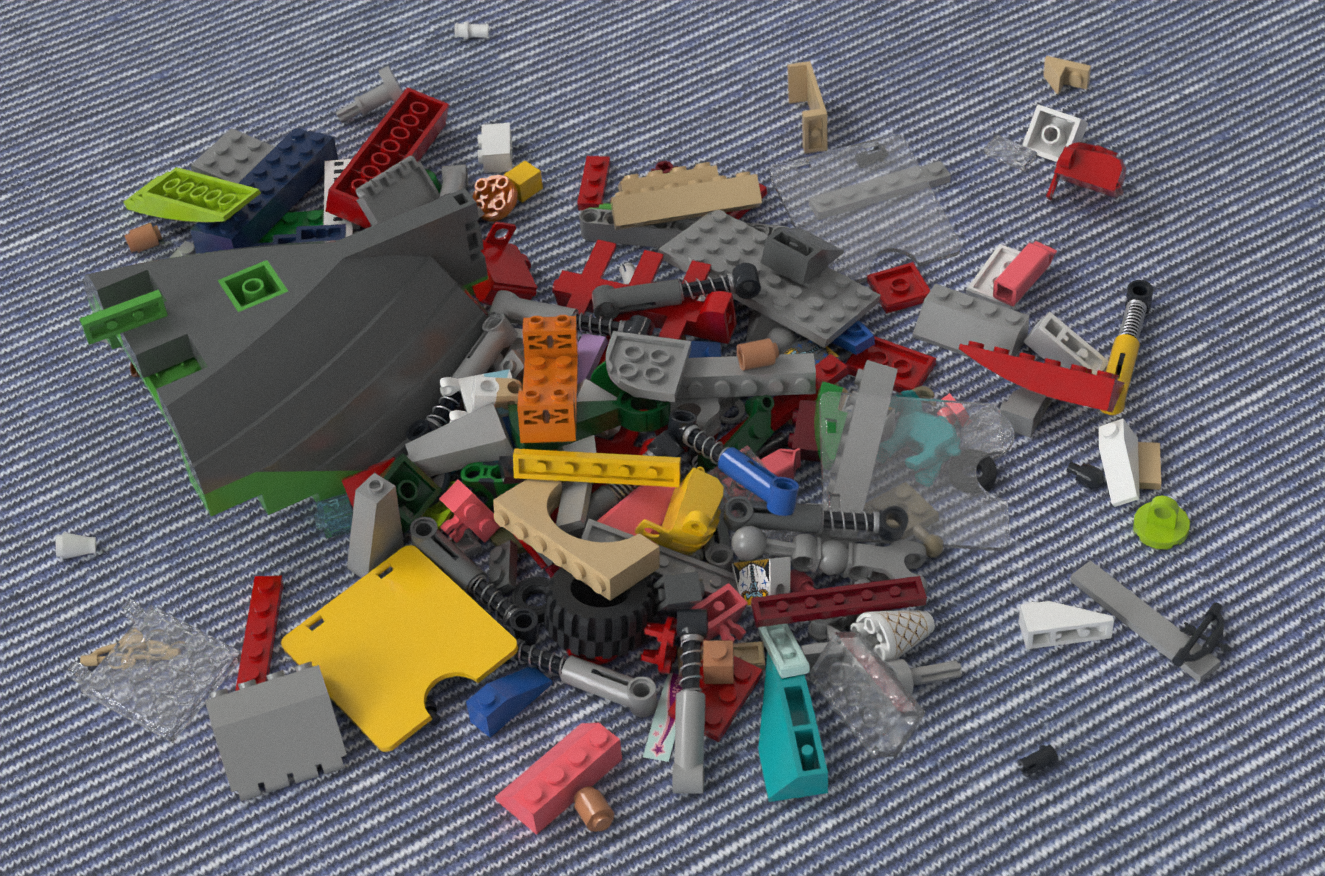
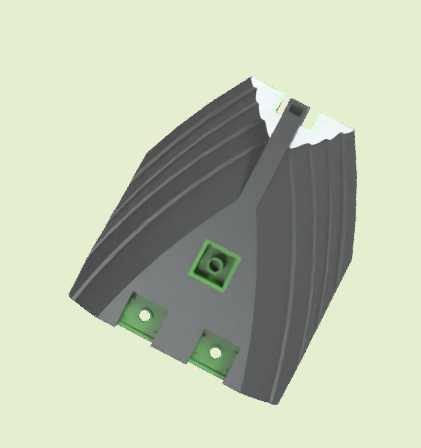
M465 188L340 240L220 250L138 263L94 272L84 276L82 280L92 313L159 289L168 316L109 337L107 341L112 349L120 346L123 347L176 436L189 480L210 516H214L256 496L268 515L310 496L313 497L322 513L325 514L333 510L327 506V501H329L328 503L338 501L341 503V506V500H343L344 505L345 502L346 504L350 502L342 483L343 478L367 470L369 466L395 457L396 460L402 453L406 456L409 455L405 444L410 442L406 436L408 428L416 421L426 419L428 415H432V408L438 406L439 399L444 397L440 391V380L444 377L453 376L484 332L482 325L488 318L489 312L472 297V295H475L472 286L487 280L488 272L485 256L480 251L484 247L481 228L476 219H479L477 203ZM510 346L504 348L500 352L503 358L508 352ZM462 398L459 402L460 406H456L454 410L466 411ZM450 417L446 420L447 424L450 423Z

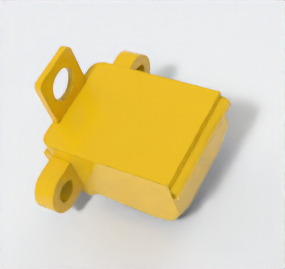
M693 467L680 482V487L674 489L662 526L643 519L636 527L635 533H640L658 545L690 557L711 539L719 524L721 513L719 506L723 498V485L716 477L705 473L703 467H698L697 469ZM644 528L654 529L659 534H650L646 532Z

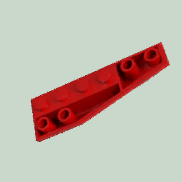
M969 341L968 345H959V350L1006 380L1057 400L1113 412L1125 384L1118 381V375L1098 370L1097 375L1092 374V369L1071 364V368L1068 369L1060 367L1061 362L1045 358L1044 363L1034 361V355L1020 352L1019 357L1009 355L1010 350L995 346L993 351L985 350V344Z

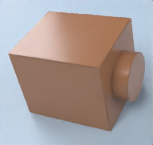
M733 640L703 641L704 684H734Z

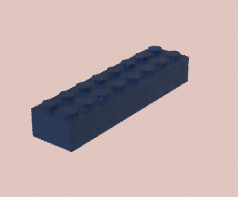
M294 128L238 183L257 188L261 194L226 221L198 222L190 230L196 254L251 247L254 243H258L325 174V161L338 160L334 136Z

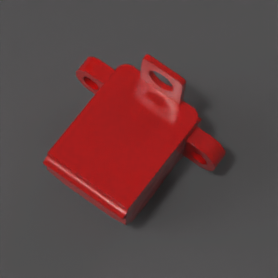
M1077 142L1065 146L1056 163L1054 176L1046 197L1048 200H1052L1060 179L1118 199V196L1124 193L1122 185L1126 177L1125 164L1122 159L1117 157L1118 153L1098 145Z
M495 222L486 239L483 240L484 249L480 251L486 259L488 279L472 287L479 302L491 306L496 293L501 290L512 292L521 299L531 300L532 296H536L537 286L529 271L531 263L527 255L521 254L516 245L509 243L516 230L515 224ZM498 230H508L504 237H495V233Z

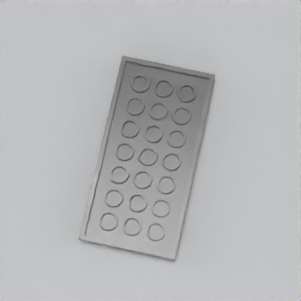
M722 210L709 212L658 249V253L664 254V261L686 273L692 260L711 264L712 268L708 275L711 279H716L719 275L726 277L727 274L732 273L733 269L741 263L753 264L756 266L759 275L760 293L751 299H743L737 294L732 293L733 298L824 348L876 306L880 299V294L830 269L828 266L804 285L792 281L779 272L773 271L761 263L765 239L768 235L752 228L743 221L735 219Z

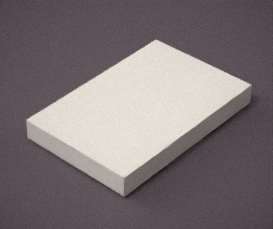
M999 244L966 289V294L1014 310L1016 305L1010 306L993 297L994 281L1021 251Z

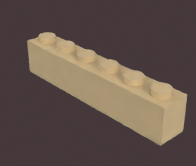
M741 172L736 174L734 178L726 179V176L722 175L713 177L712 181L702 183L701 179L687 182L688 185L684 186L672 183L664 185V189L654 190V187L640 189V193L630 194L629 191L615 193V197H611L610 201L615 231L702 217L715 210H722L727 213L758 208L762 204L757 174L750 175V172Z

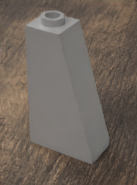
M493 402L405 444L409 454L407 457L428 477L460 470L474 462L497 461L499 456H513L514 447L504 421Z
M376 473L372 474L355 491L347 569L361 578L404 547L396 486Z

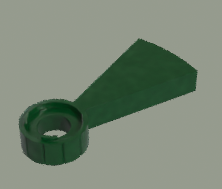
M625 391L620 392L617 400L577 402L576 441L520 443L517 404H509L510 432L517 449L552 451L618 426H623L628 430L636 432L658 430L669 422L671 402L633 397Z

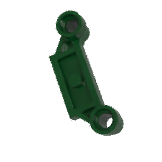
M756 395L745 402V411L750 417L724 444V448L734 447L752 458L774 433L771 429V409L774 407V400L770 395ZM702 453L698 454V465L703 467L705 471L718 468V464H714L711 459L705 458Z

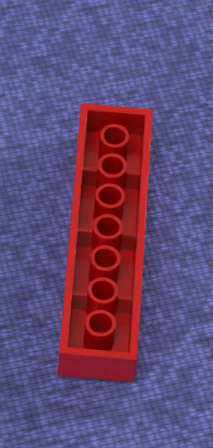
M407 87L329 188L325 211L364 228L372 227L357 202L359 197L356 194V189L408 156H413L419 162L445 127L449 104Z

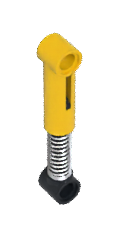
M1144 280L1132 281L1127 287L1126 309L1119 334L1114 340L1106 372L1115 375L1119 372L1120 377L1118 381L1125 384L1113 412L1100 410L1108 415L1120 414L1125 408L1126 397L1140 347L1138 339L1144 317L1149 313L1152 303L1153 287Z

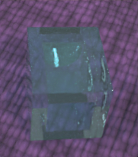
M347 493L316 502L318 513L313 514L318 530L323 528L326 539L351 532L353 510Z

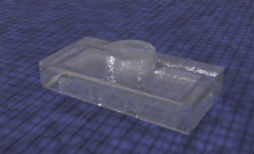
M996 135L984 147L985 155L1022 171H1025L1037 159L1036 151L999 135Z

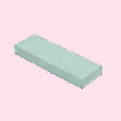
M788 624L758 627L759 636L781 679L810 673L809 663Z

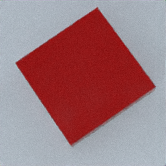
M914 262L867 275V282L872 291L880 294L879 303L886 314L923 304L924 299L931 291Z

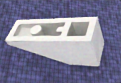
M1051 312L1045 315L1033 327L1023 341L1043 359L1048 358L1060 361L1061 366L1068 369L1071 368V364L1092 369V374L1097 375V371H1103L1108 364V360Z
M1124 419L1099 426V450L1112 505L1117 507L1140 499L1138 437Z
M1051 601L1021 604L1019 613V625L1026 649L1112 638L1114 619L1111 615Z

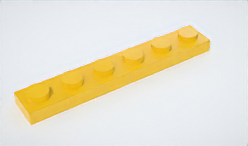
M515 449L513 452L514 478L680 487L681 457Z

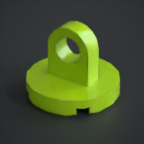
M1156 496L1151 502L1141 506L1134 515L1133 531L1135 535L1137 533L1140 537L1139 540L1152 548L1171 549L1173 545L1184 543L1189 535L1190 520L1186 512L1179 507L1174 499L1168 496Z

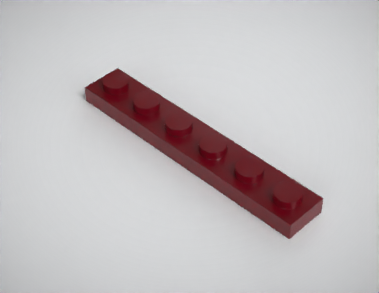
M920 576L754 597L751 598V607L756 628L856 615L865 612L926 605L927 597Z

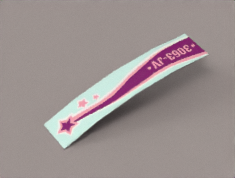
M668 674L651 725L643 755L644 758L669 762L675 740V719L668 716V710L675 701L676 694L682 690L679 684L682 676H679V674Z

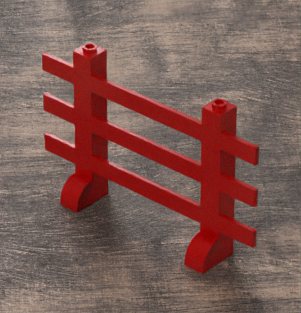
M598 239L582 274L562 270L559 278L555 279L553 283L552 293L555 295L557 305L578 309L579 315L581 312L584 316L586 312L594 313L592 292L596 287L610 285L614 288L653 283L664 254L644 250L629 285L602 279L617 248V244ZM692 260L683 282L685 280L688 283L695 282L696 278L699 281L707 280L712 268L711 264ZM715 291L708 294L704 302L698 301L699 296H696L695 299L687 297L684 298L680 305L623 313L613 319V321L620 322L621 320H630L634 315H641L650 319L654 323L655 328L661 329L658 337L680 340L682 335L686 334L729 344L737 325L733 295L724 291ZM607 335L606 338L609 344L611 337ZM608 344L603 352V355L597 367L606 360V351ZM623 426L615 434L613 441L594 436L596 453L625 455L645 454L647 452L646 447L655 438L645 440L641 448L634 445L640 432L628 430ZM594 483L592 493L601 485L606 486V483Z

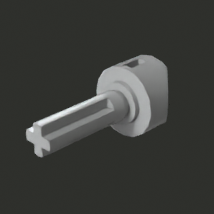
M898 659L881 662L878 664L877 673L887 687V702L910 698L913 693V686L959 678L962 676L960 671L962 667L955 660L910 669L905 660Z

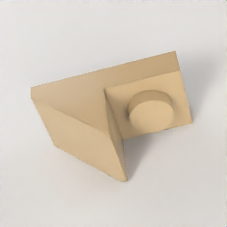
M1051 56L1045 57L1044 78L1056 94L1060 93L1064 84L1087 89L1090 81V65Z

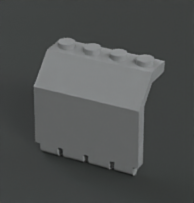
M408 156L356 189V194L359 197L357 202L372 226L440 198V193L420 161L417 162L413 156ZM478 206V215L479 217H481L482 215H484V212L482 211L481 207Z
M307 662L295 666L296 672L285 675L283 670L266 675L268 681L256 684L255 679L238 684L240 690L228 693L227 688L210 693L211 699L205 701L231 792L238 790L241 801L260 796L261 792L258 784L264 782L267 793L290 786L287 774L293 773L296 784L319 777L316 769L318 764L322 765L324 774L344 768L341 757L347 754L319 665L313 667L312 662Z

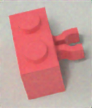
M459 480L439 498L454 513V517L444 522L440 528L447 535L451 530L455 529L449 536L456 543L463 537L465 530L468 528L485 543L501 527L495 522L494 513Z
M729 583L690 608L708 610V637L704 641H710L719 634L722 641L733 640L734 643L735 638L731 634L738 640H741L746 633L740 625L735 623L740 618L748 602Z

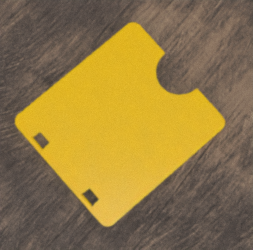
M413 545L402 547L286 634L281 641L282 648L297 665L312 662L313 667L319 665L329 698L383 752L394 750L432 720L426 710V699L430 690L438 682L449 677L462 676L479 683L518 651L516 639ZM391 567L393 571L381 579L379 575ZM320 619H323L324 623L313 631L309 629Z

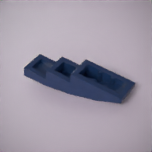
M346 224L297 226L296 234L273 235V242L254 243L251 247L340 240L346 237Z

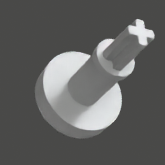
M389 65L378 70L384 84L361 96L354 97V103L336 111L341 123L360 113L365 116L368 112L391 100L394 103L398 100L403 90Z

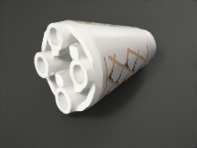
M875 611L862 613L857 618L856 623L851 624L850 631L853 638L860 642L861 661L864 666L877 668L881 662L897 660L927 638L934 631L935 624L933 617L927 611Z

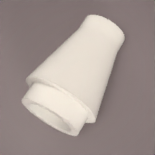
M63 532V535H56L57 557L68 559L96 553V537Z

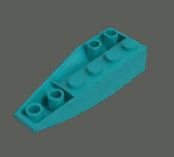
M767 652L758 753L768 802L828 793V770L805 675L781 679Z

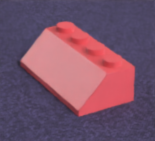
M640 485L598 519L597 522L634 536L637 535L635 533L636 527L643 519L662 526L676 487ZM644 528V530L650 534H659L654 529Z
M581 723L496 795L495 800L537 835L574 802V796L580 789L588 786L592 787L623 760L620 739L600 723Z

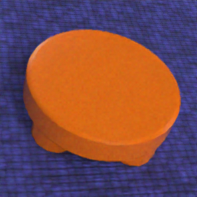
M493 175L486 179L480 178L475 183L473 199L476 201L477 207L480 206L484 212V215L480 217L488 222L499 221L505 218L515 207L518 198L517 188L506 176Z

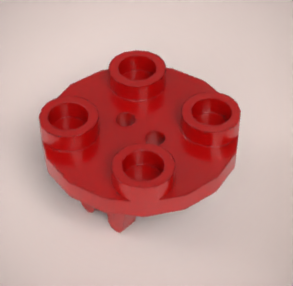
M668 616L665 624L647 623L644 634L658 637L657 641L661 642V646L658 647V650L644 649L643 654H641V660L657 664L659 674H670L672 663L675 662L677 646L674 645L675 638L678 637L677 619Z

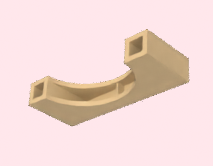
M527 479L493 500L494 519L499 526L506 528L518 539L532 546L538 553H542L557 566L562 567L577 580H581L596 593L601 594L610 601L660 568L659 546L640 533L631 538L616 542H592L576 538L557 527L550 516L560 505L562 496L561 481Z

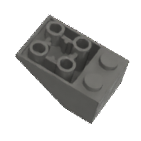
M779 228L765 239L761 263L773 271L790 278L792 281L804 285L841 256L844 250L804 229Z

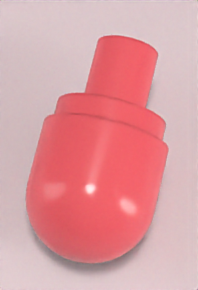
M796 569L790 571V590L792 592L815 590L811 577L806 573Z

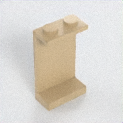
M811 61L787 64L789 104L807 101L810 108L808 111H802L804 154L827 151V112Z

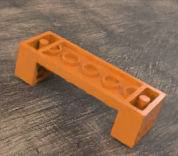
M531 316L530 318H523L524 377L523 391H518L517 404L520 443L576 441L579 357L576 316Z

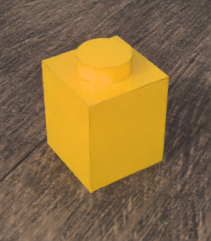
M523 161L504 174L515 184L518 192L517 200L522 203L543 189L541 171L527 161Z

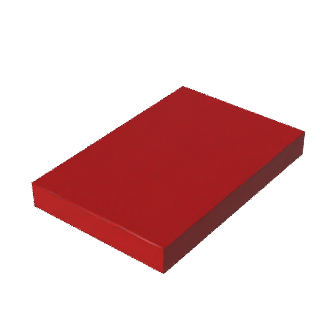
M874 336L875 344L857 355L852 354L845 363L848 366L849 375L856 377L858 368L863 370L867 360L898 369L893 391L900 393L922 386L936 366L937 358Z

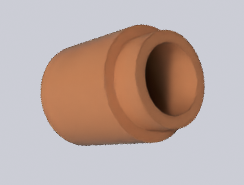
M151 222L129 230L130 233L124 235L131 253L135 251L140 253L160 245L158 240L162 239L158 226L152 227Z
M591 786L580 789L574 796V807L590 831L606 830L614 819L613 810L599 790Z

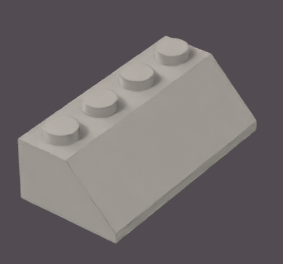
M935 284L924 299L913 331V338L969 357L967 354L959 350V345H968L969 341L985 344V350L993 351L994 346L1010 350L1009 355L1016 356L1028 335L1030 316Z

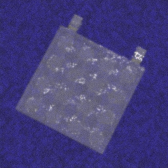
M128 599L122 606V609L127 611L125 617L135 622L93 672H90L78 661H74L68 668V671L73 673L71 676L72 680L82 684L79 687L82 694L173 743L204 706L205 701L209 700L210 693L218 689L240 662L241 651L153 605L144 610L138 603Z

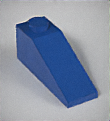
M529 666L487 683L466 701L470 722L491 738L547 690L553 682L538 669Z

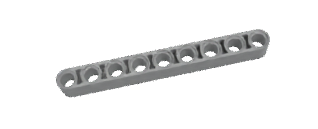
M588 208L579 214L581 236L585 240L597 242L599 239L616 244L659 248L701 219L690 218L615 231L612 210ZM746 223L768 236L779 228H789L779 225Z

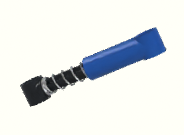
M674 410L670 413L667 430L681 447H693L696 452L702 453L705 458L711 459L714 464H718L719 471L767 502L766 507L771 513L780 516H788L794 513L799 484L795 480L787 477H778L734 447L724 448L722 442H715L713 436L708 437L706 436V431H701L696 424L697 417L695 414L685 410Z

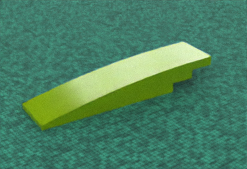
M176 167L172 171L154 178L123 203L127 210L160 218L191 222H222L234 215L261 194V192L257 188Z

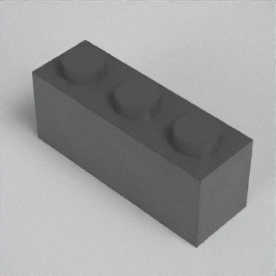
M698 572L664 575L652 585L655 593L653 618L677 615L678 609H690L702 601L705 589L703 580L699 579Z

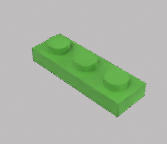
M158 289L79 318L86 340L91 345L166 317L168 314Z

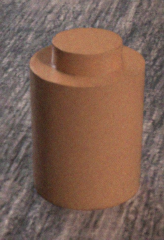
M767 338L738 344L737 358L741 369L744 371L774 365L776 359L779 358V350L777 344L772 343L771 339Z

